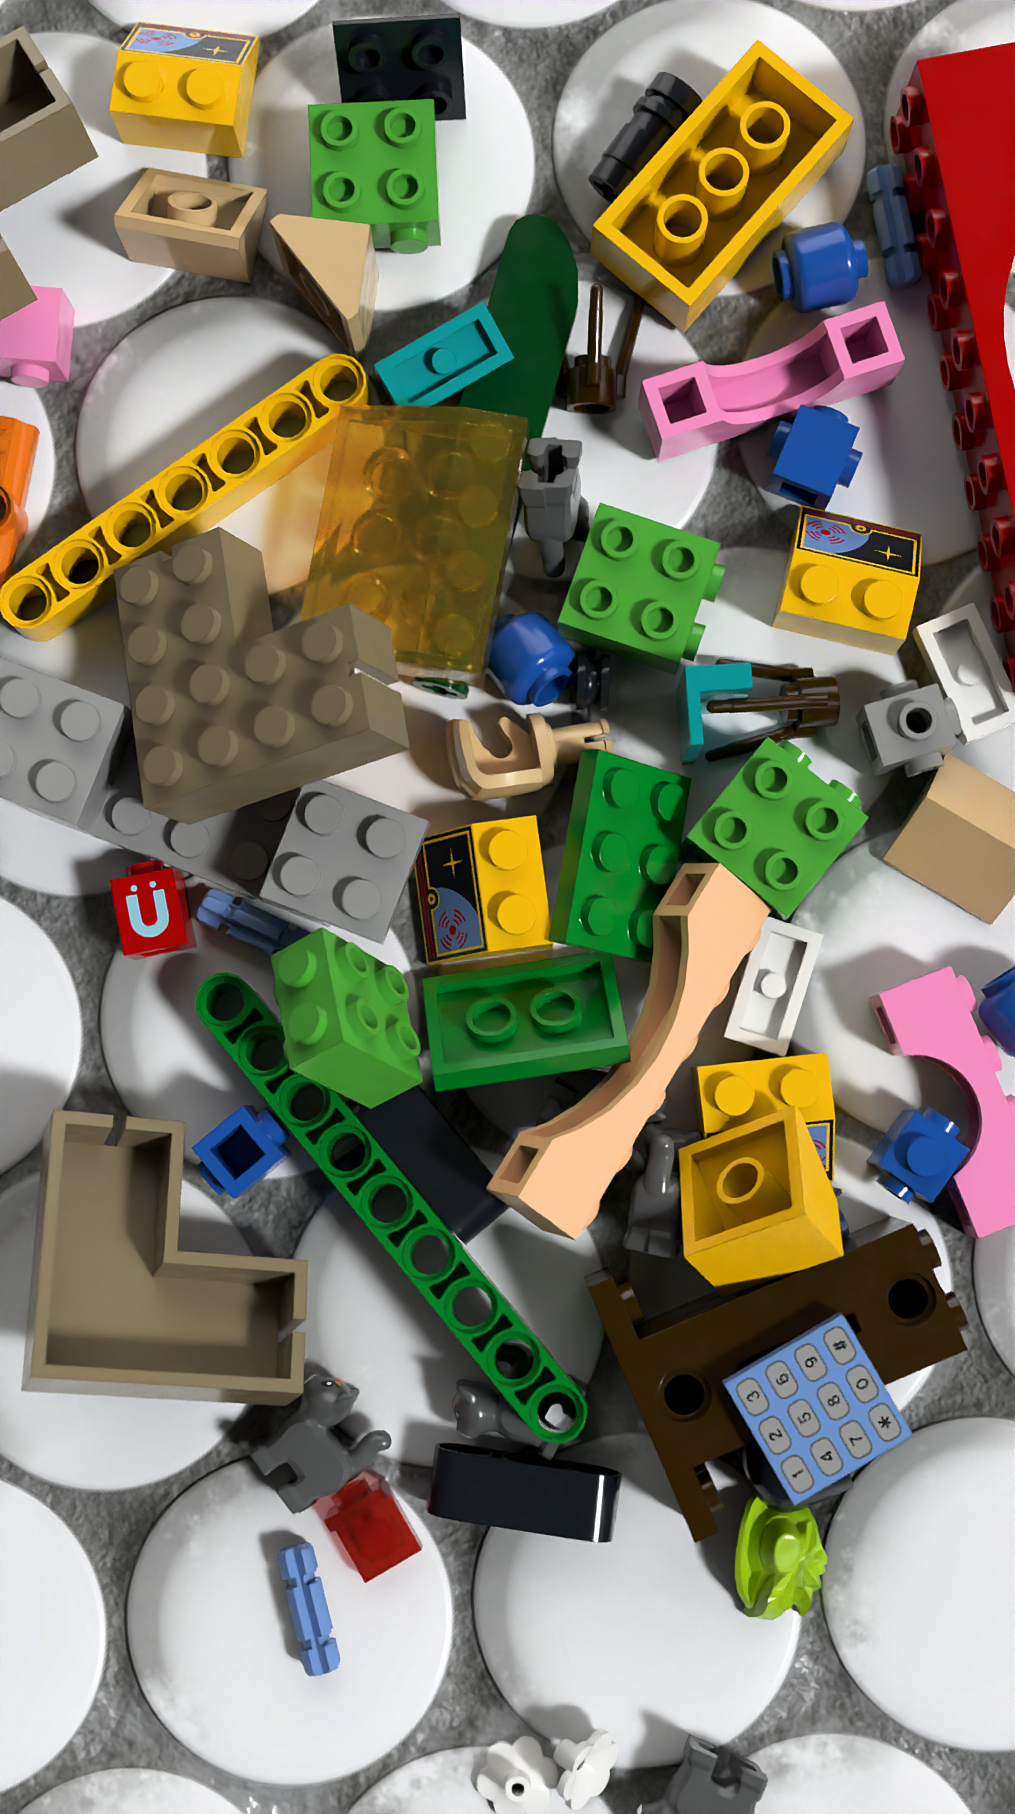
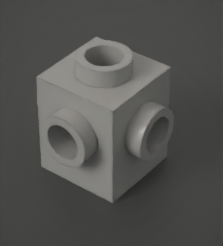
M916 680L895 684L879 692L882 700L864 705L856 715L855 720L874 777L902 768L905 769L907 777H913L944 766L941 756L947 755L958 744L955 735L961 733V723L957 708L950 697L943 699L938 683L922 688L918 687ZM907 725L912 726L916 733L911 731Z

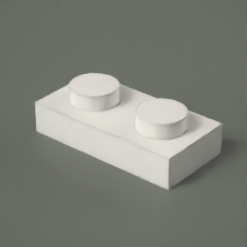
M974 602L914 628L912 631L913 637L934 683H938L943 699L950 697L957 708L961 723V733L958 736L963 746L1015 724V692L1012 690L1009 678Z
M767 916L760 928L761 936L759 941L748 953L722 1038L785 1057L824 935Z

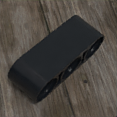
M419 1085L372 1109L352 1099L347 1100V1103L361 1122L446 1225L465 1245L510 1208V1206L486 1189L494 1175Z
M438 1443L435 1446L426 1511L431 1515L449 1520L588 1542H611L614 1534L622 1473L611 1468L555 1458L546 1460L536 1455L459 1443Z

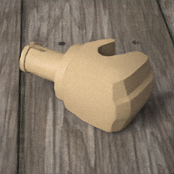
M537 712L527 714L526 731H524L507 717H502L498 721L496 730L509 749L508 756L505 758L494 757L489 750L481 745L470 721L453 719L446 723L445 743L451 774L457 787L471 800L501 799L552 787L554 785V773H557L558 766L579 763L581 750L599 749L613 754L611 739L585 743L588 740L605 738V734L610 733L606 718L598 719V721L551 729L548 723L545 724L542 714Z

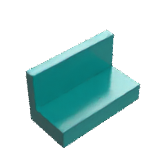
M482 301L372 366L369 374L375 383L381 382L400 418L405 423L512 361L514 356L485 303Z
M751 662L684 667L676 689L681 765L694 764L704 745L702 714H711L707 711L706 704L711 700L748 698L753 689Z

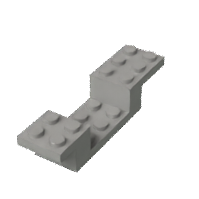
M0 657V798L21 805L48 820L152 860H162L165 865L327 927L333 925L379 944H384L430 826L428 820L324 780L301 786L191 825L144 809L131 710L125 704Z

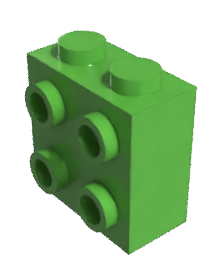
M434 99L308 105L312 217L370 224L374 249L391 248V250L400 254H416L425 251L428 246H441Z
M600 502L558 619L557 631L564 638L676 675L681 658L694 662L706 625L694 622L701 600L714 603L722 582L726 566L715 563L721 543Z
M767 736L686 836L682 844L705 863H721L772 908L769 913L777 920L785 921L869 817L858 809L862 801L851 789L834 779L827 784L808 768L812 761L797 746L784 739L779 744H776Z
M323 927L271 956L275 979L273 994L280 1008L285 1037L283 1052L290 1070L370 1109L423 1082L418 1055L421 1051L420 1042L411 1026L406 1003L409 997V989L403 975L396 967L385 964L361 950L356 944L345 941Z

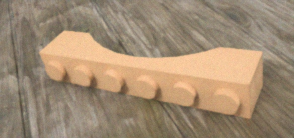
M684 863L652 915L653 956L650 982L640 1018L628 1041L631 1062L613 1065L603 1080L576 1105L546 1123L520 1132L486 1187L489 1192L542 1231L576 1240L581 1231L594 1220L599 1210V1200L615 1173L619 1172L629 1161L633 1152L634 1141L647 1119L662 1105L666 1095L665 1089L680 1063L686 1060L694 1051L698 1042V1033L712 1009L719 1005L726 997L730 987L729 981L744 955L749 953L760 939V928L772 908L721 863Z

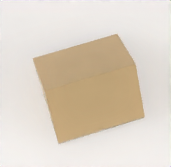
M148 167L114 214V227L130 261L250 283L268 201V189Z
M279 213L269 223L283 270L351 357L360 363L368 356L379 276L370 224Z
M948 753L942 756L944 766L935 769L881 861L991 925L1015 895V792Z

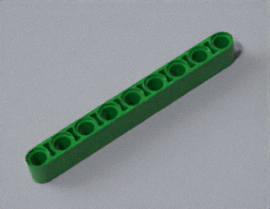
M228 972L217 973L205 979L198 988L195 997L196 1011L201 1021L531 1431L541 1440L552 1444L566 1443L577 1437L584 1428L588 1415L587 1400L581 1389L361 1122L341 1094L290 1070L285 1055H283L282 1061L277 1067L266 1071L258 1070L254 1058L257 1047L268 1039H279L282 1044L285 1040L281 1020L259 993L238 975ZM228 991H240L244 997V1005L240 1014L230 1021L218 1020L215 1010L218 999ZM316 1087L321 1089L325 1101L322 1112L312 1120H299L294 1112V1102L297 1095L306 1088ZM346 1137H359L365 1145L366 1154L364 1161L358 1168L352 1171L343 1172L339 1170L334 1162L335 1147ZM386 1187H400L407 1199L405 1213L394 1222L384 1223L377 1217L374 1211L375 1198ZM427 1237H440L448 1247L449 1257L447 1264L441 1271L435 1274H425L415 1263L414 1253L416 1247ZM470 1287L482 1289L487 1293L491 1302L489 1317L478 1326L466 1325L459 1319L456 1313L455 1304L458 1296L462 1291ZM509 1339L524 1341L533 1352L534 1362L532 1369L524 1377H509L498 1366V1350ZM561 1392L573 1399L576 1405L577 1416L570 1427L564 1430H554L542 1422L539 1416V1405L542 1398L549 1393Z

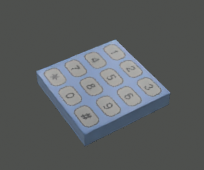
M840 1312L722 1381L794 1506L913 1436L845 1317Z

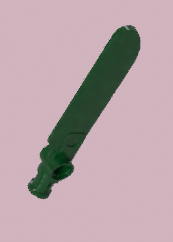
M528 214L517 219L509 230L487 309L511 350L514 359L463 389L428 511V529L447 563L444 573L440 576L435 588V602L426 633L432 638L423 670L415 673L412 683L429 693L451 699L464 700L469 693L465 680L475 649L482 648L487 628L494 616V605L523 506L522 499L518 494L517 485L521 472L532 470V466L527 459L529 441L531 438H542L578 309V269L569 240L557 221L545 215ZM462 589H471L477 592L483 600L474 611L459 613L448 605L451 595ZM452 651L451 656H450V660H449V663H448V667H447L446 670H444V669H445V666H446L447 659H448L449 652Z

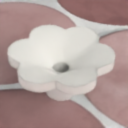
M605 1729L596 1730L587 1741L580 1742L579 1744H575L570 1739H564L555 1749L553 1760L565 1769L558 1782L557 1793L565 1799L566 1806L573 1811L583 1808L589 1798H594L601 1794L608 1784L609 1770L618 1759L619 1746L612 1741L611 1733Z
M520 1737L513 1744L502 1740L491 1744L486 1751V1767L479 1772L477 1777L479 1794L483 1798L493 1801L496 1814L545 1813L550 1805L549 1791L559 1780V1769L554 1760L543 1756L541 1744L533 1737ZM515 1783L523 1785L521 1788L513 1787Z

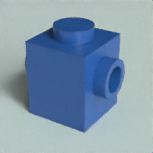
M801 404L793 424L781 420L767 456L778 461L766 491L797 504L825 511L836 485L839 484L848 488L855 474L863 452L853 449L852 446L860 427L848 423L847 416L834 408L816 405L812 409Z
M242 1105L192 1147V1150L201 1159L196 1168L216 1193L222 1195L227 1191L235 1199L246 1194L292 1155L284 1144L291 1135L269 1108L265 1107L258 1113L252 1105Z
M928 1107L923 1115L917 1110H902L866 1162L881 1172L876 1182L903 1202L909 1204L912 1198L916 1197L919 1200L933 1203L970 1149L955 1139L961 1129L934 1109Z

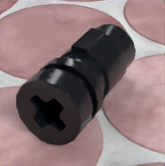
M659 72L647 87L644 93L645 96L640 97L633 107L634 117L629 123H625L602 154V160L588 178L592 187L611 204L703 101L692 87L673 74Z

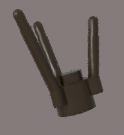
M598 283L591 286L587 354L576 356L574 358V367L570 368L566 351L557 383V397L567 398V409L569 411L589 415L612 413L616 410L617 400L626 398V376L646 302L638 294L634 296L631 311L628 315L615 368H611L612 359L601 355L603 287Z
M719 658L715 664L746 663L747 661ZM751 662L752 677L788 682L790 684L780 687L779 696L711 700L706 704L707 711L710 713L780 711L782 721L784 723L792 722V725L711 749L706 752L705 758L709 762H714L757 750L767 736L778 744L782 739L788 741L795 738L816 737L817 727L835 726L840 713V696L835 677L832 675L814 677L812 667L790 669Z

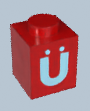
M155 860L127 866L125 868L127 877L109 880L125 957L138 960L197 948L184 877L181 872L173 867L165 869L162 860Z

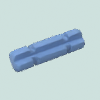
M895 164L876 167L868 172L866 183L870 201L874 203L872 212L881 255L883 258H887L885 260L886 265H884L887 284L891 289L911 287L920 282L922 270L918 253L912 252L916 242L906 196L902 195L904 184L901 170Z
M210 889L199 905L196 916L199 923L216 931H219L223 926L228 929L227 936L271 956L276 951H281L311 933L298 926L295 931L287 929L289 922L243 901L239 907L233 904L235 901L234 897L217 889Z
M309 1542L293 1544L281 1549L277 1559L282 1580L289 1581L285 1592L297 1641H303L304 1643L300 1654L305 1673L308 1676H319L336 1670L340 1663V1655L336 1638H330L329 1636L333 1626L321 1577H315L314 1575L318 1567L314 1548Z

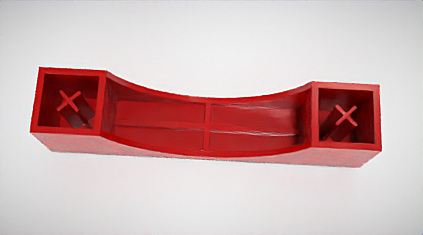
M1015 42L917 60L907 87L901 89L898 112L895 116H891L890 139L894 153L896 155L903 154L907 175H904L902 179L904 184L902 195L906 196L909 213L916 214L919 234L915 236L916 244L914 245V251L918 253L922 272H928L932 291L927 296L928 321L933 332L940 331L944 353L939 358L940 378L946 392L953 391L957 413L952 416L953 440L956 449L959 452L965 451L970 474H966L964 478L966 502L971 512L978 511L983 534L977 537L978 559L983 572H991L995 595L990 597V616L995 632L1004 633L1008 657L1003 658L1002 665L1012 685V690L1015 692V387L1008 366L1004 340L1006 289L1015 257Z

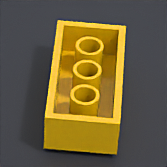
M757 39L593 224L590 255L682 332H685L844 152L855 118Z

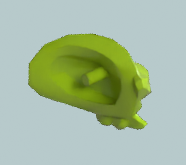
M755 1493L747 1501L739 1529L734 1575L737 1593L745 1604L742 1613L747 1617L773 1620L790 1609L793 1604L797 1606L799 1615L804 1616L810 1609L812 1593L822 1588L820 1575L826 1573L825 1565L827 1564L828 1557L822 1548L817 1524L808 1507L792 1513H779L764 1505Z

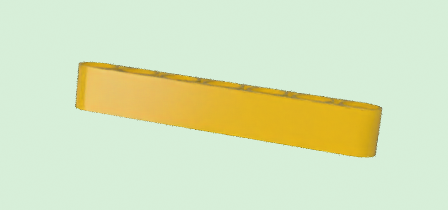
M330 354L320 359L9 578L1 588L0 612L3 618L26 639L34 642H47L72 627L116 595L114 569L158 551L172 556L171 546L205 533L359 424L367 416L371 406L370 391L362 365L353 357L345 354ZM346 381L357 387L355 393L344 401H333L325 396L327 389L337 382ZM298 417L306 422L303 430L293 437L284 438L274 433L276 426L285 418ZM246 452L254 456L253 463L247 471L240 474H231L224 471L225 463L232 455ZM187 488L202 490V498L194 508L182 511L173 508L174 500L181 491ZM136 524L151 526L150 535L143 544L137 547L123 545L124 534L131 526ZM92 559L99 561V569L91 581L84 584L72 582V573L80 562ZM38 595L46 596L47 605L40 617L29 621L21 619V609L29 598Z

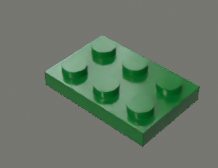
M599 749L581 750L548 941L635 962L652 964V915L675 879L691 778Z
M592 952L422 978L431 1067L436 1092L631 1062L612 956Z

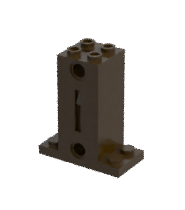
M889 1216L851 1232L847 1238L843 1239L844 1256L724 1297L715 1290L636 1325L633 1324L643 1320L644 1316L626 1276L614 1281L608 1266L584 1276L588 1290L694 1542L720 1532L712 1513L724 1508L705 1462L756 1441L722 1382L724 1379L838 1312L842 1313L884 1386L968 1350L960 1333L969 1328L966 1315L954 1292L949 1291L945 1293L937 1280L933 1269L942 1266V1262L937 1248L926 1229L918 1231L913 1223ZM905 1279L907 1285L905 1298L897 1306L889 1307L888 1296L890 1289L895 1283ZM686 1374L695 1378L694 1387L686 1396L671 1398L664 1394L666 1385L675 1376Z

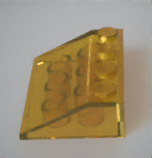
M341 405L300 622L350 603L390 627L398 674L484 689L519 500L517 485L521 472L525 468L529 445L528 418L468 407Z

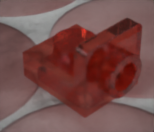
M365 1477L359 1478L331 1496L335 1506L328 1510L323 1521L330 1533L333 1531L337 1532L365 1583L422 1550L423 1544L385 1477L371 1485L368 1484Z

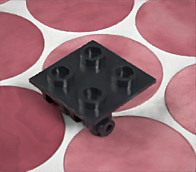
M460 13L332 21L342 103L434 99L436 121L466 119Z

